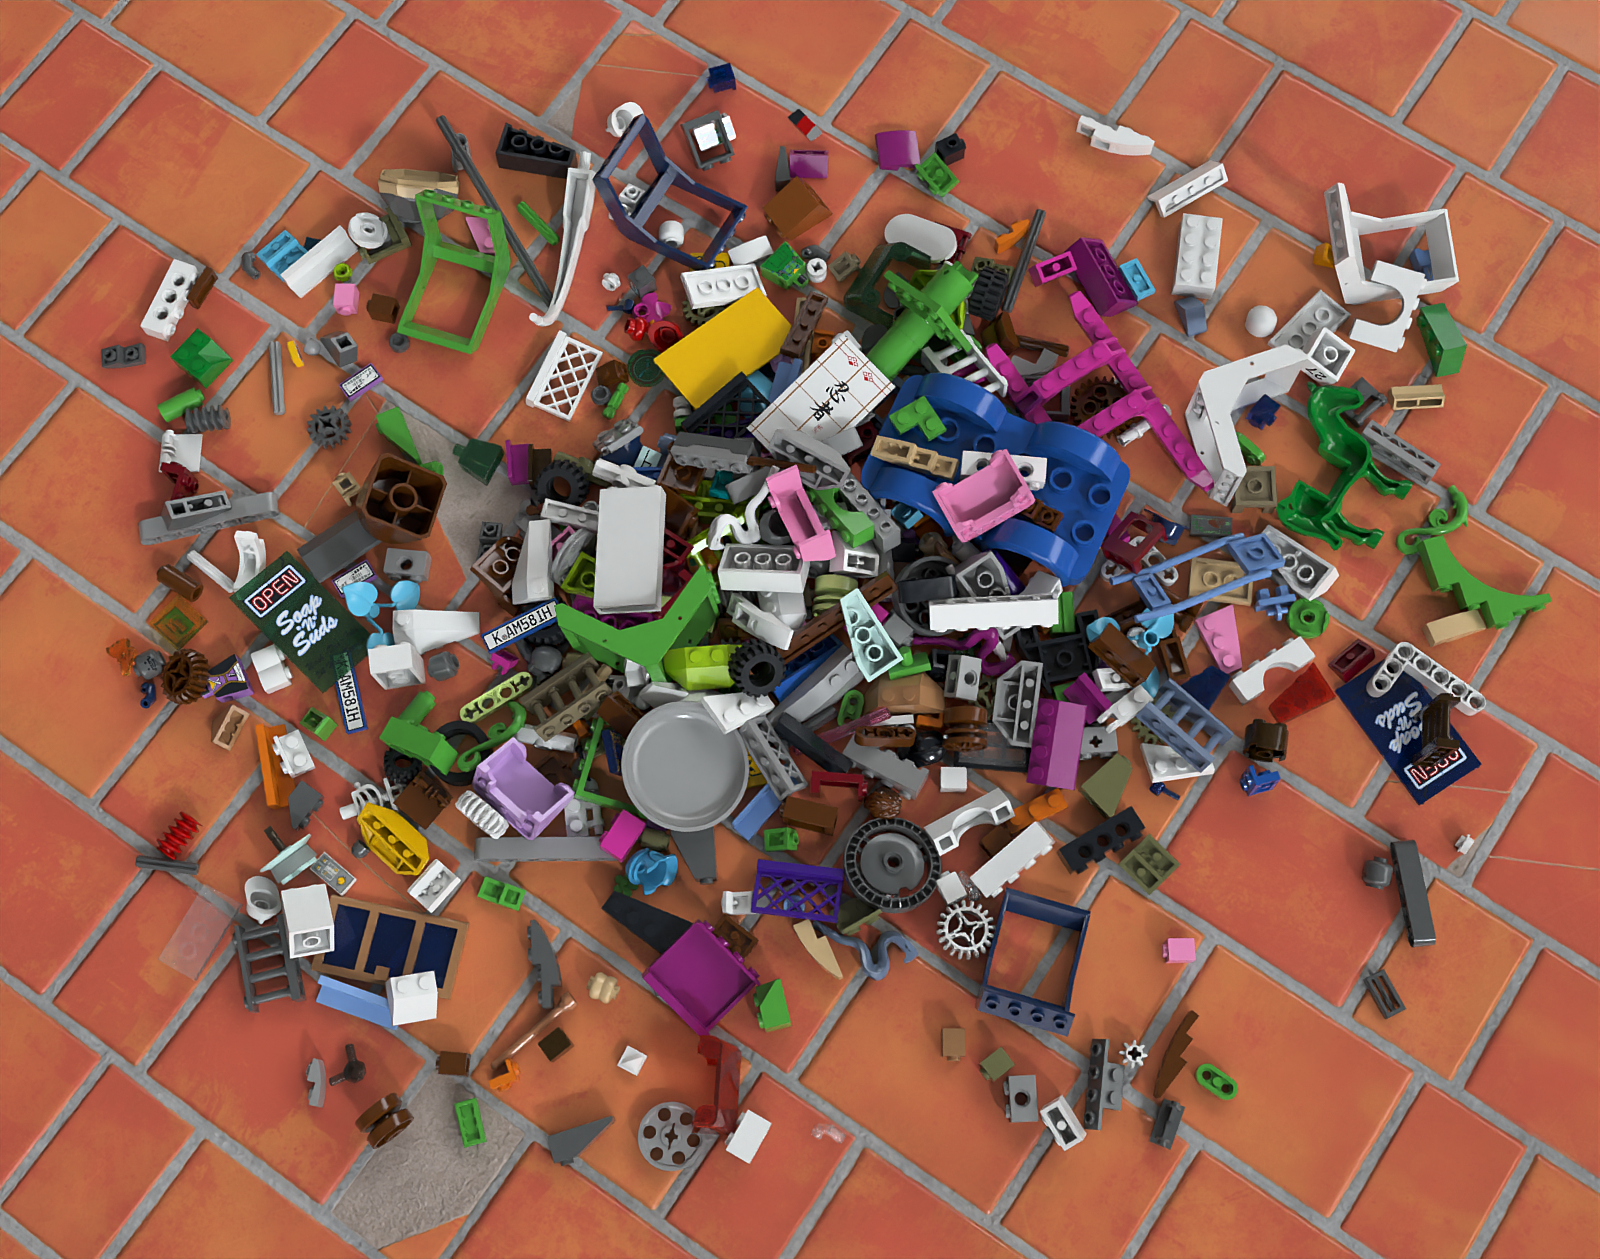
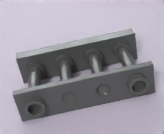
M283 914L277 915L278 921L274 925L245 932L244 927L234 926L233 941L238 946L246 993L244 1005L252 1013H259L258 1004L287 996L296 1002L306 1000L299 957L290 959ZM274 933L280 934L281 943L278 946L249 953L247 940ZM278 954L284 955L285 964L282 967L253 974L251 961ZM282 975L288 976L289 985H287V988L256 995L254 983Z

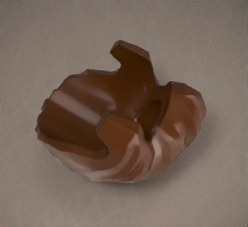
M884 786L877 788L864 799V808L870 811L874 819L880 818L885 820L886 818L887 820H892L901 811L902 799L900 795Z

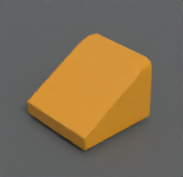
M1325 242L1316 246L1313 263L1335 268L1332 245Z

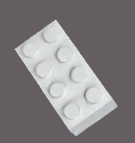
M1183 213L1179 224L1171 295L1194 296L1211 300L1216 285L1223 218Z
M726 543L718 568L721 590L803 593L810 561L803 562L801 558L797 560L792 549L795 546Z

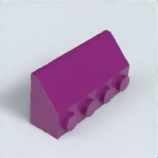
M1081 237L1064 251L1065 253L1071 252L1077 270H1075L1076 277L1083 284L1086 295L1092 300L1094 309L1100 316L1112 317L1139 304L1118 270L1119 268L1103 240Z
M1039 698L1027 783L1075 790L1087 706Z

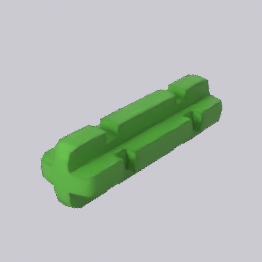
M621 382L617 385L616 391L607 404V408L602 413L605 418L612 419L614 417L615 411L618 410L624 395L629 389L626 384Z

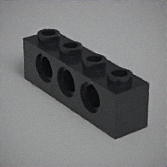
M1130 806L1058 849L1057 854L1070 875L1074 872L1078 875L1088 869L1087 864L1092 861L1097 864L1106 858L1105 854L1112 850L1115 853L1124 847L1123 843L1130 839L1133 842L1143 836L1141 832L1146 827L1133 807ZM1115 827H1122L1125 830V835H1117ZM1097 838H1105L1107 841V846H1099L1097 843ZM1080 848L1087 849L1089 857H1081L1078 850Z

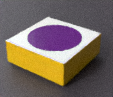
M295 341L287 342L291 359L296 367L304 366L300 350Z

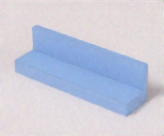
M320 975L318 984H321L322 987L316 1002L393 1030L397 1029L398 1025L392 1026L387 998Z

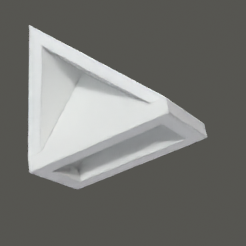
M651 682L638 692L640 697L654 709L667 703L678 702L689 694L679 683Z

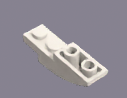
M1083 115L1078 121L1076 132L1091 138L1090 146L1121 155H1148L1152 152L1155 141L1151 140L1148 136L1134 132L1131 128L1120 125L1117 131H1115L1110 126H1104L1094 119Z
M732 593L726 611L733 617L732 622L753 636L778 648L788 650L794 631L770 612H762L739 593Z

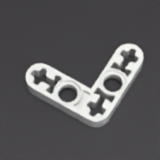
M1137 536L1129 544L1136 546L1145 537ZM1153 546L1140 562L1145 568L1152 566L1148 561L1152 556L1157 557L1160 563L1167 559ZM1108 560L1101 567L1100 576L1104 581L1109 582L1110 577L1122 575L1127 569L1117 565L1113 575H1106V568L1110 570L1116 564ZM1172 566L1153 574V576L1162 585L1171 586L1178 578V571ZM1165 573H1166V574L1171 573V574H1172L1171 579H1170V578L1165 579V578H1164Z

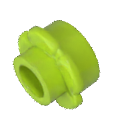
M339 263L334 267V278L337 281L346 282L353 274L352 269L345 263Z

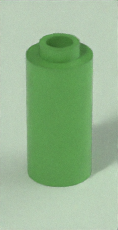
M193 387L158 404L157 407L164 420L168 423L186 414L187 408L192 411L195 407L198 408L204 405L203 400H205V397L200 389L196 390Z
M419 691L397 719L404 717L411 721L412 725L417 726L436 705L434 702L435 697L428 691L424 693Z

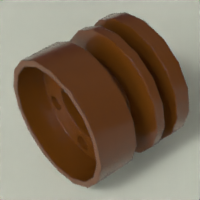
M956 706L943 710V726L950 728V730L943 732V737L946 738L943 740V748L958 752H973L987 748V740H985L987 732L980 730L987 726L986 709L973 706Z

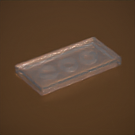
M204 884L158 960L196 981L243 904Z

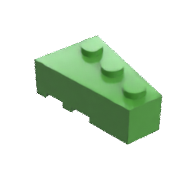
M392 716L379 737L387 746L410 758L414 757L424 761L423 764L428 767L430 764L435 766L446 776L459 755L445 741L446 737L436 731L430 733L428 732L429 729L420 724L414 726L411 721L404 717L397 719Z

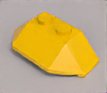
M367 803L357 818L367 847L396 874L419 875L429 860L426 838L397 811Z

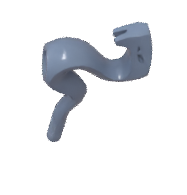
M814 920L812 924L814 929L827 935V937L835 942L856 948L859 953L862 972L875 981L884 979L890 969V960L886 950L888 942L895 943L906 954L905 964L918 956L915 947L904 936L891 930L886 931L880 936L877 942L878 962L874 964L870 951L862 940L856 937L843 936L817 920Z

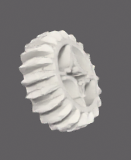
M467 790L455 803L456 808L494 839L502 836L509 827L507 820L472 791Z
M962 900L960 908L954 902V910L950 907L945 909L949 915L944 913L940 915L945 922H937V925L943 927V929H938L936 933L944 935L939 938V943L946 941L947 944L944 945L943 949L947 950L951 947V956L954 955L955 951L959 952L958 959H961L963 953H966V959L970 960V953L972 952L974 957L978 958L979 953L977 950L985 954L986 948L983 945L991 947L992 943L987 938L993 939L994 934L989 933V931L995 930V926H988L993 921V917L985 918L989 911L985 910L981 913V904L977 906V909H974V901H970L969 907H966L965 900ZM962 913L972 914L980 921L969 922ZM956 916L959 927L953 930V932L948 933V924ZM962 924L965 925L966 928H972V930L969 931V936L965 932H960V930H962L963 928ZM983 927V938L976 945L973 932ZM962 938L969 947L959 946L952 939Z

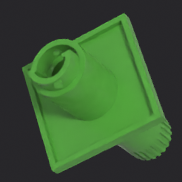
M956 261L952 266L944 263L921 291L890 270L884 274L885 279L888 281L887 286L896 293L895 296L900 300L899 302L905 309L868 352L866 357L890 382L933 335L944 341L949 339L951 341L950 344L957 350L961 348L967 353L973 346L950 318V315L973 290L972 284L979 277L974 271L972 273L969 272L959 261Z

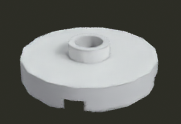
M368 212L358 213L351 218L348 225L349 236L361 247L368 249L377 248L386 241L388 234L387 226L374 214Z

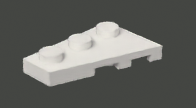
M741 692L705 696L700 700L723 734L742 726L747 720L761 717L775 708L768 696L764 697L762 694L760 698H755L754 695L750 697L746 693Z
M1141 743L1140 745L1152 783L1214 773L1213 763L1200 773L1170 746Z

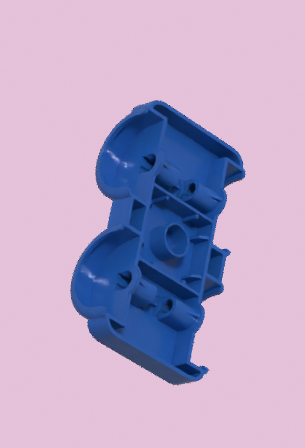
M929 373L925 376H911L904 382L878 436L914 443L919 448L937 451L938 455L958 459L960 463L954 480L949 481L916 472L871 456L870 452L861 472L860 483L874 500L886 498L912 506L938 522L943 528L946 537H952L957 535L932 491L943 482L952 483L953 486L960 482L963 450L994 453L998 450L1003 451L1007 449L1010 455L1047 458L1044 487L1039 490H1031L1034 498L1043 501L1044 505L1063 513L1064 517L1055 532L1051 533L1016 514L970 540V542L980 546L981 551L998 548L1031 558L1052 571L1057 578H1060L1062 587H1066L1067 585L1074 586L1080 584L1089 573L1129 483L1130 470L1121 461L1119 454L1111 445L1084 429L1054 421L1041 422L1037 425L1008 413L1003 403L996 396L967 379L947 373ZM925 396L946 427V432L929 442L918 425L899 435L889 420V415ZM980 466L977 468V470L979 471L985 467ZM1020 471L1023 477L1029 476L1027 471Z

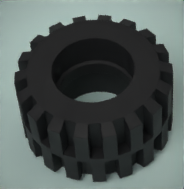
M985 266L974 285L968 304V313L992 321L996 317L1006 293L1009 274Z
M561 459L556 460L543 468L536 477L537 482L534 483V488L538 489L535 495L540 497L538 502L540 504L544 503L545 498L580 506L586 500V495L590 491V489H587L590 486V481H586L588 474H583L582 472L584 468L582 466L578 468L576 466L577 463L574 461L569 463L568 459L563 461ZM554 477H563L569 482L571 486L570 496H562L557 493L553 485Z
M559 596L556 597L557 600H558V602H559V604L563 603V604L567 605L566 602L563 601L561 597H559ZM545 602L527 603L526 607L522 606L520 611L523 614ZM557 621L552 628L539 630L526 638L531 644L534 643L535 647L551 645L557 648L556 644L560 643V645H563L565 643L564 639L566 636Z
M750 639V643L743 642L740 648L738 646L735 648V654L731 653L730 658L732 661H728L730 668L728 673L733 682L747 696L752 697L754 695L755 698H760L761 694L764 697L768 696V692L771 691L773 693L776 691L775 687H780L782 684L780 681L785 678L783 673L786 671L785 661L771 644L761 639H758V641ZM765 661L763 668L758 673L749 675L751 668L755 664Z

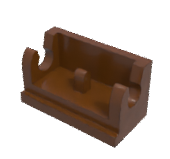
M618 691L608 695L596 712L625 740H627L635 724L644 716L640 710Z

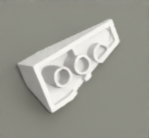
M550 519L529 521L512 581L513 605L547 602L554 598V582L550 576L553 564Z

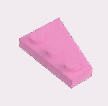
M1233 604L1196 619L1194 623L1221 676L1224 677L1242 668Z

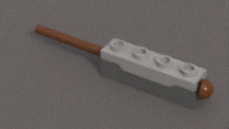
M679 432L676 440L670 442L667 447L668 453L673 456L676 463L683 466L691 465L699 468H712L718 471L725 470L738 474H750L754 465L766 467L774 465L780 469H787L797 465L800 472L813 474L816 472V465L757 457L758 452L752 441Z

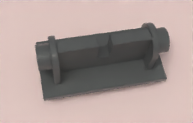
M1163 1099L1149 1141L1171 1150L1185 1107L1181 1106L1178 1102Z

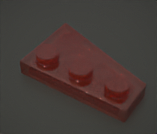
M1313 662L1288 689H1285L1269 705L1268 709L1277 723L1284 724L1335 700L1336 695Z

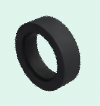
M467 721L449 722L436 730V732L446 737L445 741L461 734L475 738L479 745L489 740L481 728ZM493 748L480 752V763L493 754ZM430 764L432 771L442 781L453 786L471 785L476 768L472 771L461 773L449 771L446 776Z

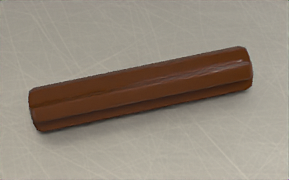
M1016 334L1021 348L1039 352L1047 349L1062 357H1067L1069 346Z

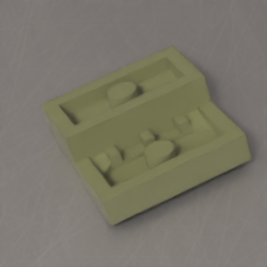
M1148 834L1118 865L1150 895L1181 864L1151 834Z

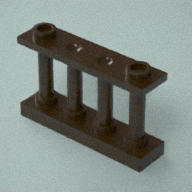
M1441 693L1413 716V720L1422 721L1421 750L1412 756L1411 765L1433 768L1459 749L1460 740L1452 739L1450 736L1451 709L1461 702V697H1453L1451 693Z

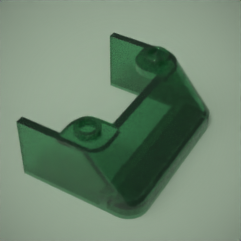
M904 242L878 245L844 296V306L847 310L873 324L884 325L887 331L891 327L894 316L878 308L881 295L874 287L892 259L900 262L904 261L919 270H930L931 256Z

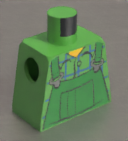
M786 241L760 266L762 277L785 290L790 289L794 283L803 289L809 282V279L803 275L806 271L805 262Z

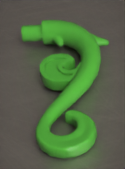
M1455 485L1447 489L1453 497V509L1456 508V515L1452 521L1447 524H1440L1439 520L1447 521L1448 514L1440 508L1433 510L1428 516L1429 528H1412L1398 534L1396 538L1398 550L1405 555H1413L1418 552L1417 545L1421 542L1420 538L1415 537L1414 545L1409 546L1404 541L1408 535L1447 534L1459 528L1462 523L1467 527L1468 502L1463 492H1459Z
M510 700L507 704L513 713L512 719H514L508 728L502 722L496 723L488 731L490 740L471 748L458 758L457 766L461 771L469 772L474 770L481 762V755L478 752L506 742L521 728H525L527 713L525 707L520 702ZM475 754L472 760L466 762L471 755Z

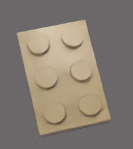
M1198 557L1192 558L1188 598L1246 576V574L1237 562ZM1253 582L1206 601L1250 606Z

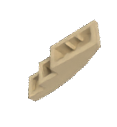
M878 435L871 451V456L916 472L949 481L954 480L960 463L958 459L938 455L937 451L919 448L914 443Z

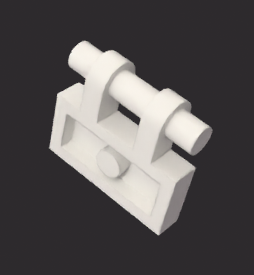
M573 798L564 807L567 837H589V829L594 828L595 835H602L603 826H605L601 815V808L603 806ZM587 810L593 811V820L588 821Z

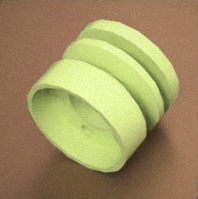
M842 575L818 576L815 581L814 590L818 597L813 599L812 614L817 617L838 603L839 599L858 588V582L855 579Z

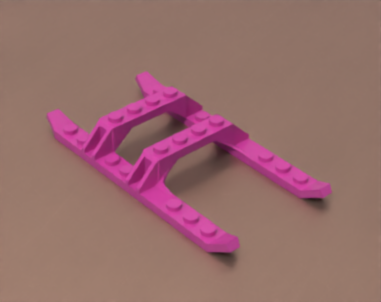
M1075 291L1068 295L1074 319L1088 337L1092 346L1033 382L1032 386L1028 387L1008 356L996 343H992L985 348L988 361L1007 380V395L1023 418L1036 425L1041 422L1052 421L1042 407L1046 402L1094 369L1107 365L1127 395L1077 427L1102 437L1128 419L1135 416H1143L1186 479L1205 492L1214 487V480L1205 465L1164 409L1160 399L1155 396L1151 386H1148L1126 355L1124 348L1119 345L1117 338L1112 335L1081 291ZM1116 513L1105 535L1107 537L1122 522ZM1126 530L1120 539L1128 543L1130 536Z

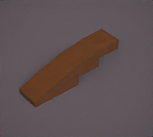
M1193 1010L1187 1013L1175 1031L1164 1054L1153 1094L1155 1098H1160L1187 1063L1180 1056L1193 1040L1187 1034V1031L1199 1017Z

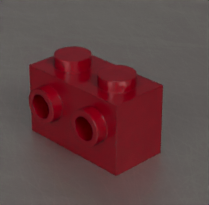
M871 421L856 427L863 446L842 456L849 467L869 456L876 437L879 435Z

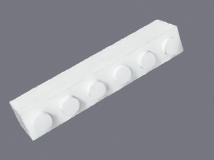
M1056 593L929 600L930 630L935 632H945L947 629L966 631L968 628L988 630L989 627L1009 629L1011 626L1030 628L1032 625L1051 627L1053 624H1058V598Z

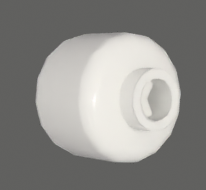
M665 221L659 227V241L673 248H679L684 242L683 226L677 221Z

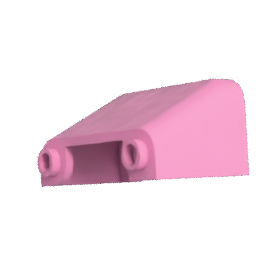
M1007 449L994 452L989 460L990 465L954 486L952 483L943 482L932 491L961 542H968L1035 502L1031 490Z

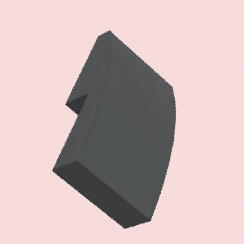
M142 343L127 347L115 345L101 349L103 368H125L146 364L145 345Z
M482 521L476 561L502 538V523Z

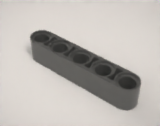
M1415 840L1391 842V858L1409 944L1411 947L1435 945L1436 935L1417 844Z

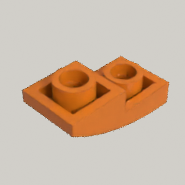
M1029 219L1015 221L1010 225L1009 234H1001L995 239L994 249L997 254L1011 248L1025 236L1029 228Z

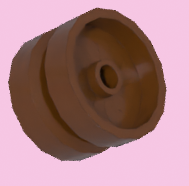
M391 1093L373 1104L355 1122L361 1133L370 1132L367 1141L373 1149L380 1148L394 1139L414 1120L413 1115L408 1109H400L402 1100L397 1093Z

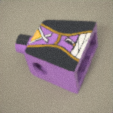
M235 654L208 671L211 674L208 677L209 683L206 684V691L202 692L204 699L215 695L216 699L221 703L255 694L242 661Z

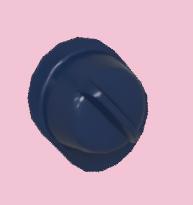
M1144 509L1145 512L1153 516L1152 522H1159L1164 526L1168 540L1163 543L1176 545L1184 529L1190 530L1186 526L1171 522L1154 512Z

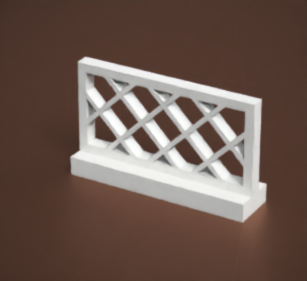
M559 330L526 397V405L532 408L535 406L570 422L603 352L568 337L567 333ZM568 343L576 346L578 353L568 355L566 352ZM591 353L596 355L593 362L586 364L583 357L584 354ZM580 356L583 365L573 368L570 359ZM567 360L570 369L559 372L558 363ZM585 369L587 377L578 381L575 371ZM572 373L575 382L564 385L561 376ZM558 377L562 386L551 389L549 385L550 380ZM577 385L578 395L569 397L566 389ZM564 390L567 399L556 402L553 393ZM551 395L552 404L544 405L540 403L543 396ZM569 403L571 410L566 415L560 412L558 406Z

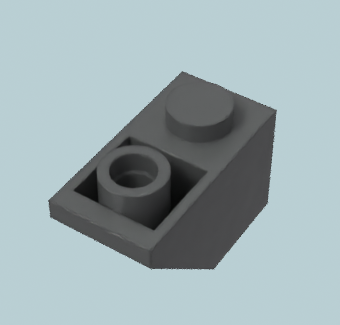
M336 331L320 337V341L339 368L357 361L358 346L348 332Z
M302 780L288 797L291 825L297 831L300 828H306L311 821L309 817L314 811L318 812L324 804L322 800L325 798Z

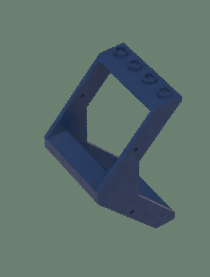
M643 113L632 119L592 179L619 232L629 240L695 271L713 267L716 262V256L725 249V242L734 235L736 231L734 228L745 218V211L748 208L741 202L696 183L666 157L649 119ZM639 134L658 175L632 214L628 216L608 178ZM671 184L731 211L700 260L658 241L643 228Z
M1006 887L975 1008L984 1013L1068 1037L1075 1017L1074 1013L1069 1012L1074 979L1091 911ZM1005 910L1080 932L1061 1006L987 985Z

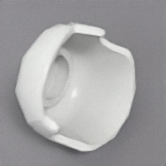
M1255 306L1248 312L1245 327L1250 334L1256 337H1266L1274 331L1277 316L1274 310L1267 306Z

